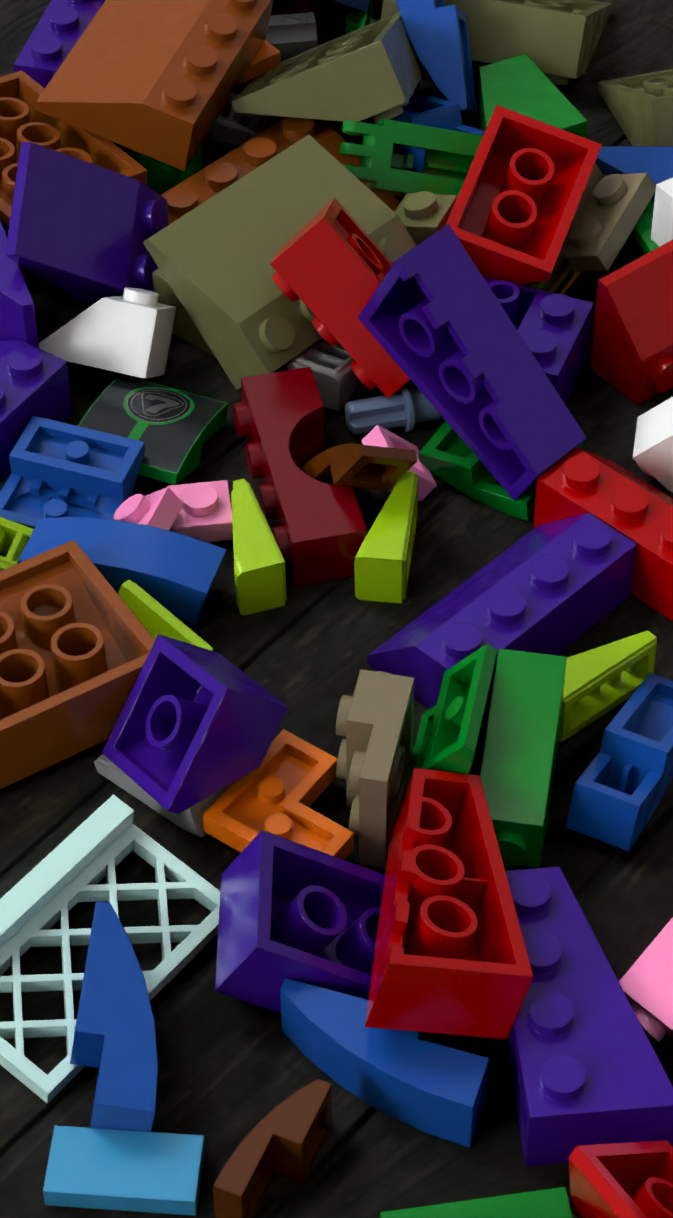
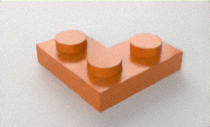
M283 729L271 742L260 767L233 782L202 814L204 832L240 853L263 830L345 860L354 850V832L309 808L336 778L338 758Z

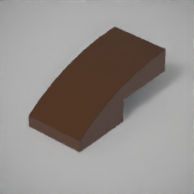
M349 443L326 449L309 460L301 470L318 481L335 486L352 487L356 497L364 488L388 491L417 462L414 450Z
M316 1079L297 1090L268 1113L244 1138L226 1162L213 1185L215 1218H253L274 1175L303 1185L332 1126L331 1083Z

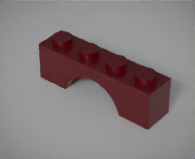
M311 367L241 378L242 402L233 404L236 433L239 439L248 438L249 443L245 444L249 475L251 479L261 478L262 484L258 485L260 508L266 521L274 520L275 526L271 527V532L285 562L288 564L294 587L355 576V556L367 535V528L353 488L335 486L318 481L299 468L306 459L324 450V404Z

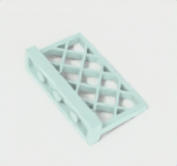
M114 794L0 899V993H12L14 1021L0 1022V1065L47 1104L85 1067L70 1064L77 1019H74L73 990L82 989L84 973H72L70 946L89 945L91 928L69 929L68 911L78 902L108 901L118 916L117 901L157 900L159 926L124 927L131 944L161 943L162 962L154 970L142 971L150 1001L218 934L220 891L134 825V810ZM133 851L155 868L156 883L116 884L115 867ZM106 876L107 884H98ZM165 876L172 882H166ZM167 899H195L211 913L199 925L169 926ZM59 921L60 929H50ZM172 942H181V943L171 952V943H172ZM61 946L62 974H20V957L30 947ZM11 966L12 975L1 976ZM63 991L65 1019L23 1021L21 992ZM66 1036L67 1056L47 1075L24 1056L23 1038ZM14 1038L15 1048L4 1039Z

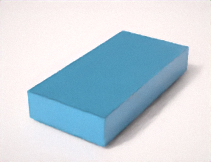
M54 1125L43 1187L45 1205L196 1216L205 1153L204 1135Z

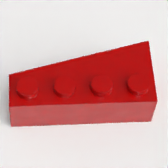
M413 768L390 833L365 1027L507 1039L534 976L480 775Z

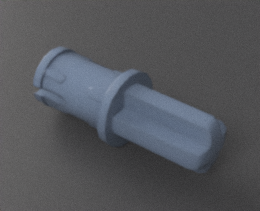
M403 385L389 398L382 395L349 401L345 404L347 427L350 432L356 435L369 433L376 425L385 429L403 426L405 432L414 430L415 425L445 420L418 388L408 389L406 385Z

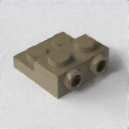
M595 162L552 272H608L655 193L656 186L647 173L604 175Z
M360 669L353 696L342 695L339 703L336 735L345 736L346 739H343L340 745L336 778L346 780V808H351L348 829L354 832V836H359V865L386 869L391 828L401 803L412 758L414 678L383 671Z

